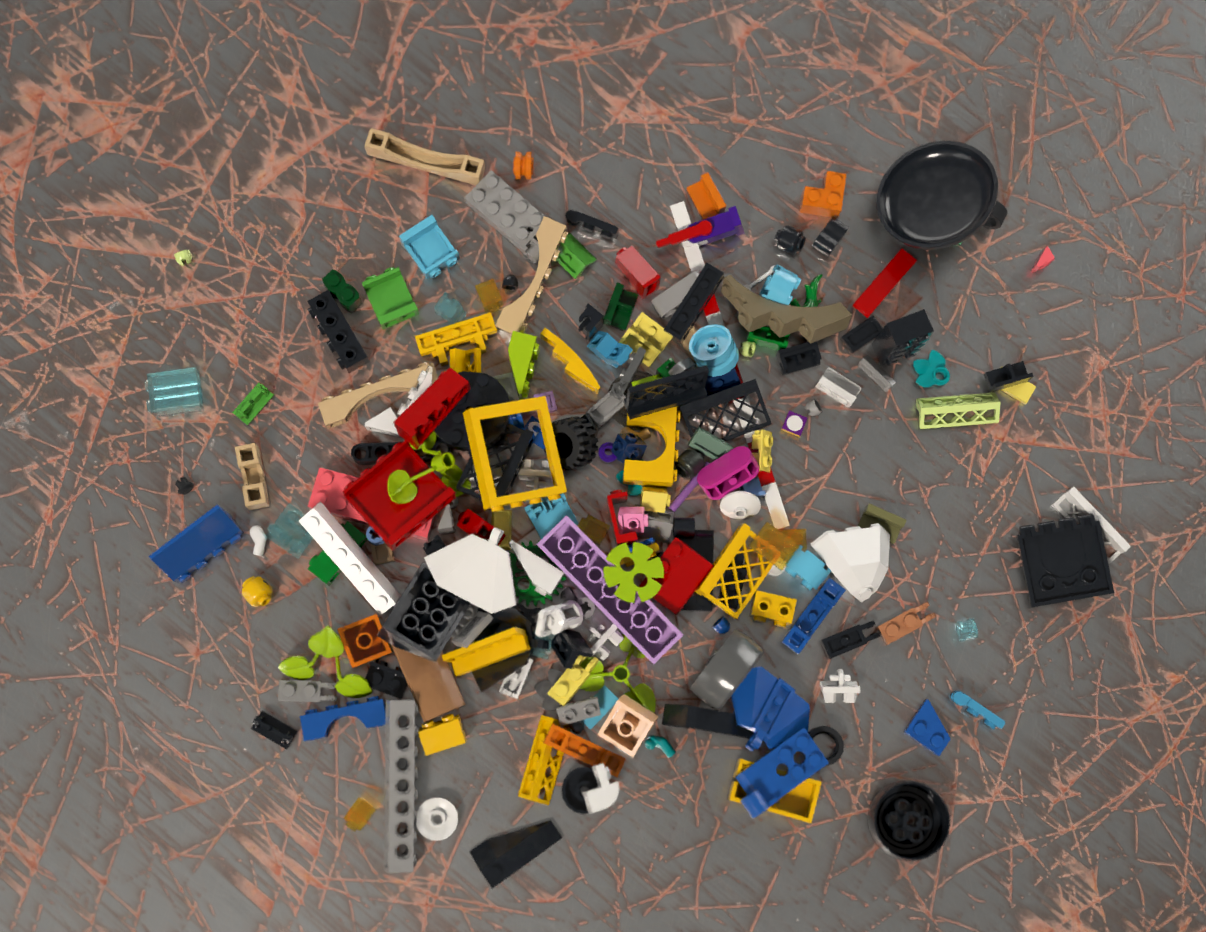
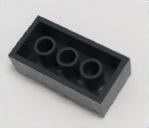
M925 309L886 323L871 344L881 366L884 364L891 366L899 362L898 359L905 357L909 359L916 356V352L920 351L925 342L930 340L929 337L934 330Z

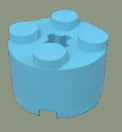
M776 264L772 269L774 274L768 275L759 295L771 301L789 305L793 298L790 294L794 289H797L801 278L797 274Z
M799 545L785 562L787 566L785 571L794 578L796 575L802 579L801 584L811 591L812 588L817 590L831 573V570L828 568L826 571L823 568L825 564L808 550L804 553L801 551L803 546Z

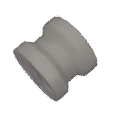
M586 597L579 599L577 603L582 608L583 619L591 618L595 612V604Z

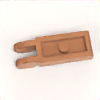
M928 601L916 608L905 611L877 627L886 645L922 627L924 623L936 617L935 613H930L925 618L919 619L917 612L927 609L930 606Z

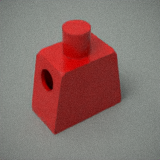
M470 509L460 513L458 516L457 526L469 535L474 534L489 541L494 526ZM482 528L488 530L486 536L480 534ZM504 533L498 543V546L506 536Z

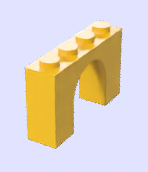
M677 406L631 420L627 414L626 426L650 427L657 430L664 438L665 451L660 457L651 461L625 460L623 484L672 487L673 481H677V469H674V462H678V450H675V442H679V430H676V423H680V411H677Z

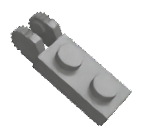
M279 680L278 701H337V696L334 695L321 696L322 688L335 689L336 683Z

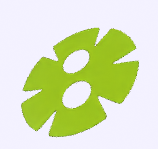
M634 542L631 554L627 543L616 546L608 554L606 560L616 567L604 566L603 572L605 582L609 588L620 584L614 593L615 596L626 602L634 603L637 591L641 602L651 599L660 590L662 585L652 578H664V569L659 557L648 561L653 553L650 547ZM629 557L634 561V568L631 571H624L620 567L622 558ZM643 573L646 575L648 583L645 587H637L634 584L633 579L636 574Z

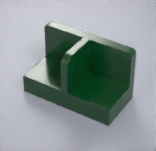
M617 282L606 310L603 324L626 331L638 294L624 290V285Z

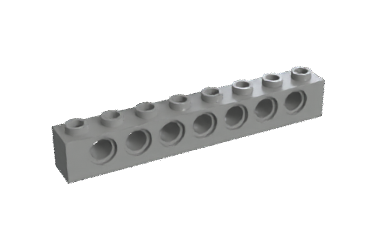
M386 699L384 870L387 873L413 872L414 866L417 864V855L414 853V845L417 844V833L414 832V823H417V811L414 810V802L417 801V789H414V780H417L418 772L417 768L414 767V759L418 757V749L415 746V738L418 736V727L415 725L418 705L415 704L413 699ZM405 715L407 722L404 726L400 727L398 725V718ZM404 736L407 741L406 745L399 748L397 744L398 739ZM401 758L406 759V766L403 769H399L397 766ZM404 779L406 787L403 790H398V782ZM401 801H405L406 808L403 811L398 812V803ZM404 822L406 825L404 832L397 833V826ZM405 844V852L397 855V847Z

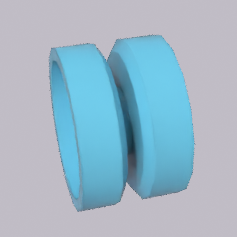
M713 324L700 328L689 341V350L698 368L707 365L709 370L708 376H722L730 372L739 360L738 348L729 330L722 325Z

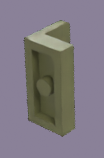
M869 503L864 509L858 526L863 529L870 528L871 524L879 523L889 532L890 543L894 544L907 520Z

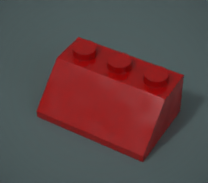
M675 537L660 557L664 569V578H652L662 585L657 594L652 598L677 615L714 565L685 542ZM647 577L644 578L639 587H645L647 585Z

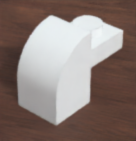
M604 764L592 766L598 787L582 792L589 813L610 807L617 799L619 793L618 782L609 783V779H611L608 767H604Z

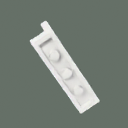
M1075 487L1068 489L1051 505L1063 519L1070 518L1068 515L1075 517V515L1094 514L1095 521H1100L1102 536L1106 540L1104 545H1110L1116 551L1109 558L1107 557L1108 564L1131 547ZM1065 498L1071 504V512L1064 511L1059 506Z

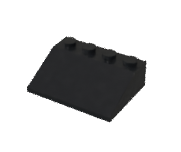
M423 562L376 636L394 647L436 662L469 607L470 602L437 586L428 565Z

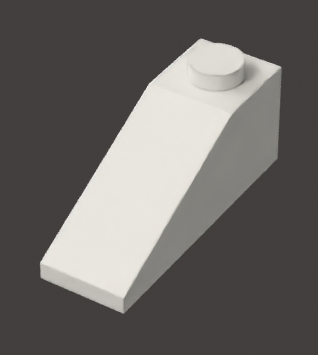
M511 540L509 545L530 581L536 587L535 591L543 596H546V594L551 596L563 578L564 573Z

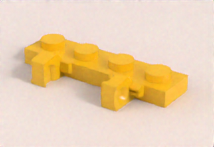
M490 312L417 335L415 339L421 357L432 353L433 358L438 356L442 367L449 364L445 352L450 351V347L470 341L471 344L476 343L477 348H481V354L486 353L484 342L488 341V335L497 333V329Z

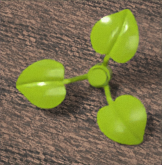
M434 431L418 448H422V451L435 455L431 461V468L411 478L404 470H396L390 474L387 485L389 497L393 502L405 504L412 501L417 494V487L412 481L435 470L442 475L441 481L455 491L456 497L464 494L456 490L463 471L455 464L454 456L449 452L441 454V451L429 450L436 442ZM465 480L462 487L471 489L469 480Z
M329 625L309 639L308 646L316 653L312 661L308 662L303 656H292L283 660L278 666L281 672L293 679L307 680L314 675V669L311 666L314 665L320 654L326 658L335 657L337 677L340 680L335 684V688L340 694L349 698H362L373 692L369 682L360 675L348 674L344 678L342 677L339 656L343 653L344 646L339 636Z
M622 633L621 635L624 639L619 644V647L622 651L629 652L624 664L616 666L613 672H603L604 666L599 660L580 689L589 692L598 691L604 686L603 676H613L616 681L625 682L630 691L625 693L626 696L655 713L656 700L652 689L644 683H640L633 688L627 680L629 678L627 664L631 655L636 658H644L646 656ZM587 657L580 666L585 669L595 657Z

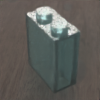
M196 367L147 374V380H145V390L149 392L147 409L155 417L204 411L200 372Z

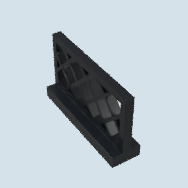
M707 365L628 387L627 398H624L623 403L629 419L706 398L705 385L709 372Z
M756 379L679 407L690 437L694 434L692 428L697 430V427L690 425L688 416L693 414L703 417L699 427L702 426L705 418L716 423L711 434H714L718 424L728 428L726 437L720 438L723 441H728L772 424ZM756 392L759 399L755 407L744 402L747 395ZM744 396L742 401L737 399L739 397ZM731 400L741 403L736 414L725 409ZM725 403L723 408L718 406L720 404ZM759 403L762 407V410L757 408ZM743 404L754 409L749 420L738 415ZM712 407L722 410L717 421L706 416ZM706 410L704 415L699 413L701 411ZM756 410L764 414L767 422L758 425L751 421ZM724 411L735 416L730 427L719 422ZM737 417L748 422L745 430L740 432L732 428ZM750 423L755 425L754 427L748 428ZM731 430L736 432L735 434L729 435Z
M509 424L508 430L504 434L507 445L498 449L493 445L494 450L487 452L488 456L496 454L499 463L490 466V469L493 470L501 466L503 472L500 478L493 480L494 484L498 482L495 487L497 497L509 495L535 440L534 432L528 429L525 431ZM512 432L521 434L518 441L511 444L506 436ZM509 449L511 452L510 459L501 462L498 452ZM471 454L456 486V490L482 500L481 494H479L480 489L476 479V472L472 468L474 462ZM474 477L476 487L471 489L462 487L465 480Z

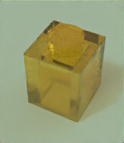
M494 279L475 286L477 296L485 312H495L501 308L503 299Z
M588 514L586 518L582 517L577 527L593 543L600 546L610 525Z
M359 797L343 819L347 821L345 825L354 832L357 829L362 831L377 809L362 797Z

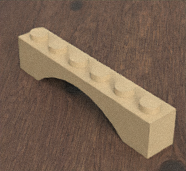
M370 128L365 143L367 155L477 185L482 180L485 171V162L482 159L468 155H454L431 151L403 141L390 133Z
M544 216L536 233L539 244V262L535 277L521 297L502 309L495 325L496 328L510 334L513 331L525 333L528 326L525 323L528 315H533L536 305H534L536 297H541L544 290L542 286L544 279H549L552 272L550 268L552 261H557L560 250H558L560 243H565L569 234L566 231V225Z
M425 362L419 364L416 369H405L398 372L399 375L393 377L384 376L379 379V382L373 384L371 382L364 383L359 389H347L342 391L339 396L323 398L322 402L318 403L325 426L327 429H331L347 423L361 405L378 395L389 392H409L412 387L416 388L419 383L417 381L418 376L422 370L426 371L428 366L432 367L433 384L438 378L434 364Z

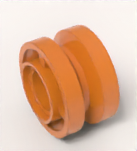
M516 152L513 159L515 179L520 180L522 176H525L526 180H531L534 166L532 152H526L525 156H522L521 152Z

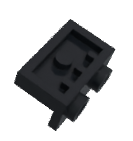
M376 659V662L370 661V667L365 677L370 687L403 699L408 683L401 667L396 666L395 669L387 667L388 663L379 659Z

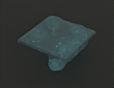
M289 503L275 523H271L268 526L266 536L299 559L313 540V537L299 522L305 513Z

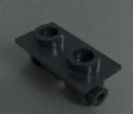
M261 711L259 716L254 718L251 728L286 750L298 732L264 711Z

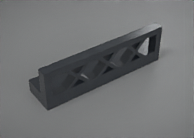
M706 263L664 328V332L676 338V341L682 345L723 281L724 272Z

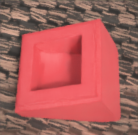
M1048 246L1039 255L1031 270L1035 273L1050 265L1055 257Z

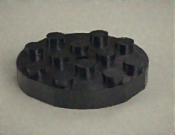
M463 371L458 374L469 381L471 389L438 425L434 432L448 447L460 451H471L463 412L470 407L477 408L510 401L504 387L492 376L485 373ZM510 415L480 420L486 449L496 444L504 436L509 427Z

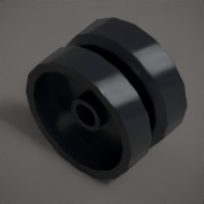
M577 768L571 771L564 779L561 788L562 798L567 807L572 811L580 814H590L584 796L580 791L583 786H586L588 790L597 788V781L592 768Z

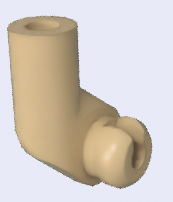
M623 427L620 431V434L633 433L638 435L643 441L651 437L648 428L636 432L629 427Z

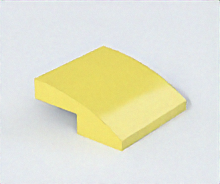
M641 312L618 343L629 345L633 349L632 352L635 353L639 347L645 349L646 353L642 363L650 368L672 340L673 336L664 332V327Z

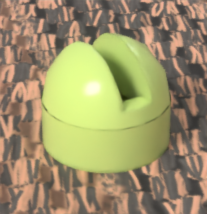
M190 250L174 254L177 263L181 266H184V261L189 265L192 260Z
M743 341L740 344L742 348H739V351L743 356L751 358L755 353L756 344L752 341Z

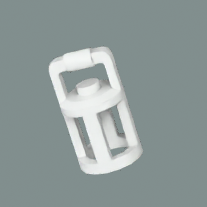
M567 600L561 604L551 605L542 609L538 615L535 634L538 637H545L561 633L566 629L579 627L583 621L582 608L576 601ZM573 607L577 616L566 619L564 610Z

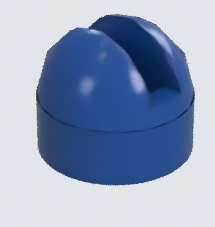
M722 616L714 623L712 628L718 633L725 634L730 629V623L725 616Z

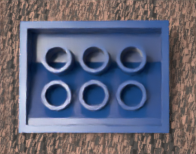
M217 504L152 553L149 558L174 582L183 583L192 576L191 573L196 569H203L208 564L207 561L213 556L216 558L224 553V548L229 544L234 545L242 538L241 535L244 532L233 517Z

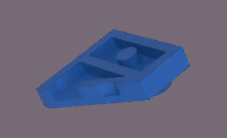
M925 699L904 730V733L936 756H940L951 738L930 701Z

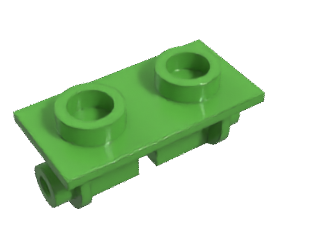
M258 383L232 413L246 425H249L274 394L263 384Z

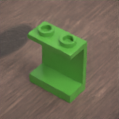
M399 267L388 268L383 274L369 276L362 282L383 330L419 315L417 306L411 297Z

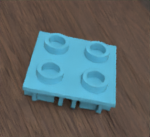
M564 493L560 495V499L549 501L548 497L542 498V502L524 507L541 540L566 515L576 525L579 524L566 501Z

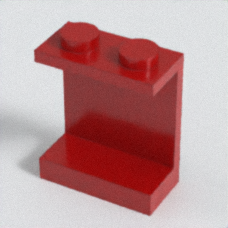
M614 490L610 492V495H607V506L616 546L623 543L629 545L638 540L636 531L619 534L613 505L627 502L628 493L627 491L622 492V490Z

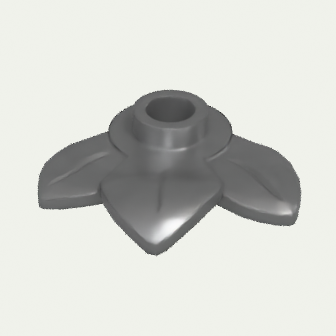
M549 669V680L541 681L534 686L537 694L544 698L542 708L545 710H556L560 705L547 694L563 673L559 670Z

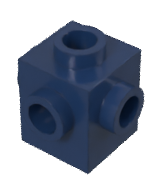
M633 433L617 434L611 452L622 463L625 460L641 461L647 444L638 435Z

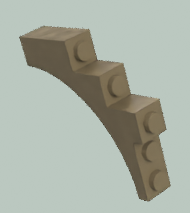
M732 275L724 277L721 287L723 296L739 311L737 320L748 332L768 325L779 338L799 331L811 344L847 329L852 314L841 302L821 307H797L771 301L753 293L740 284Z

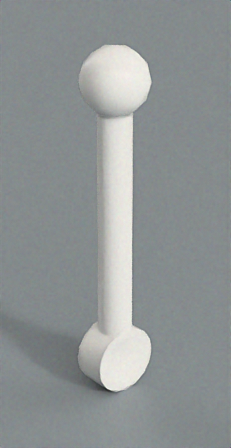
M771 266L768 272L763 274L750 285L747 284L744 285V287L751 291L752 287H754L760 281L765 279L771 273H774V271L772 270L774 266Z

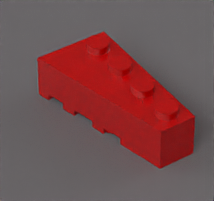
M452 368L443 371L437 380L393 421L398 435L418 450L471 389L469 381Z

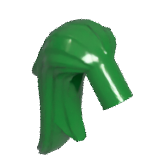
M822 274L816 276L810 285L805 284L806 300L802 307H818L821 300H817V287L823 276ZM796 298L790 302L791 306L801 307Z

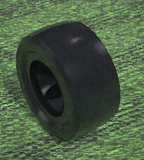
M901 780L891 783L876 794L869 806L867 817L871 837L884 853L902 861L926 859L935 854L948 837L950 815L947 805L933 788L924 783L913 780ZM902 801L906 804L904 810H900L898 806ZM917 803L921 806L920 812L914 810V806ZM893 814L897 817L895 823H891L889 819ZM912 815L911 817H914L915 820L913 825L907 824V821L909 820L908 816ZM923 818H926V825H925V827L922 826V819H923ZM899 829L904 832L902 838H898L896 835ZM914 831L919 832V837L916 839L912 838Z

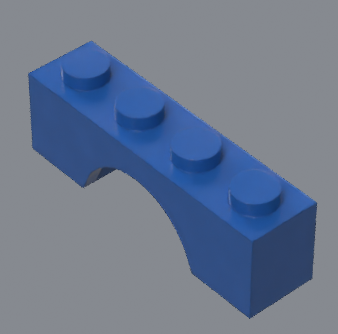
M379 696L367 698L365 703L359 704L358 700L346 703V707L338 708V705H331L325 707L326 711L318 712L317 709L305 711V715L300 716L304 741H312L328 737L329 730L334 722L345 716L358 718L368 729L386 725V703L384 699H379Z

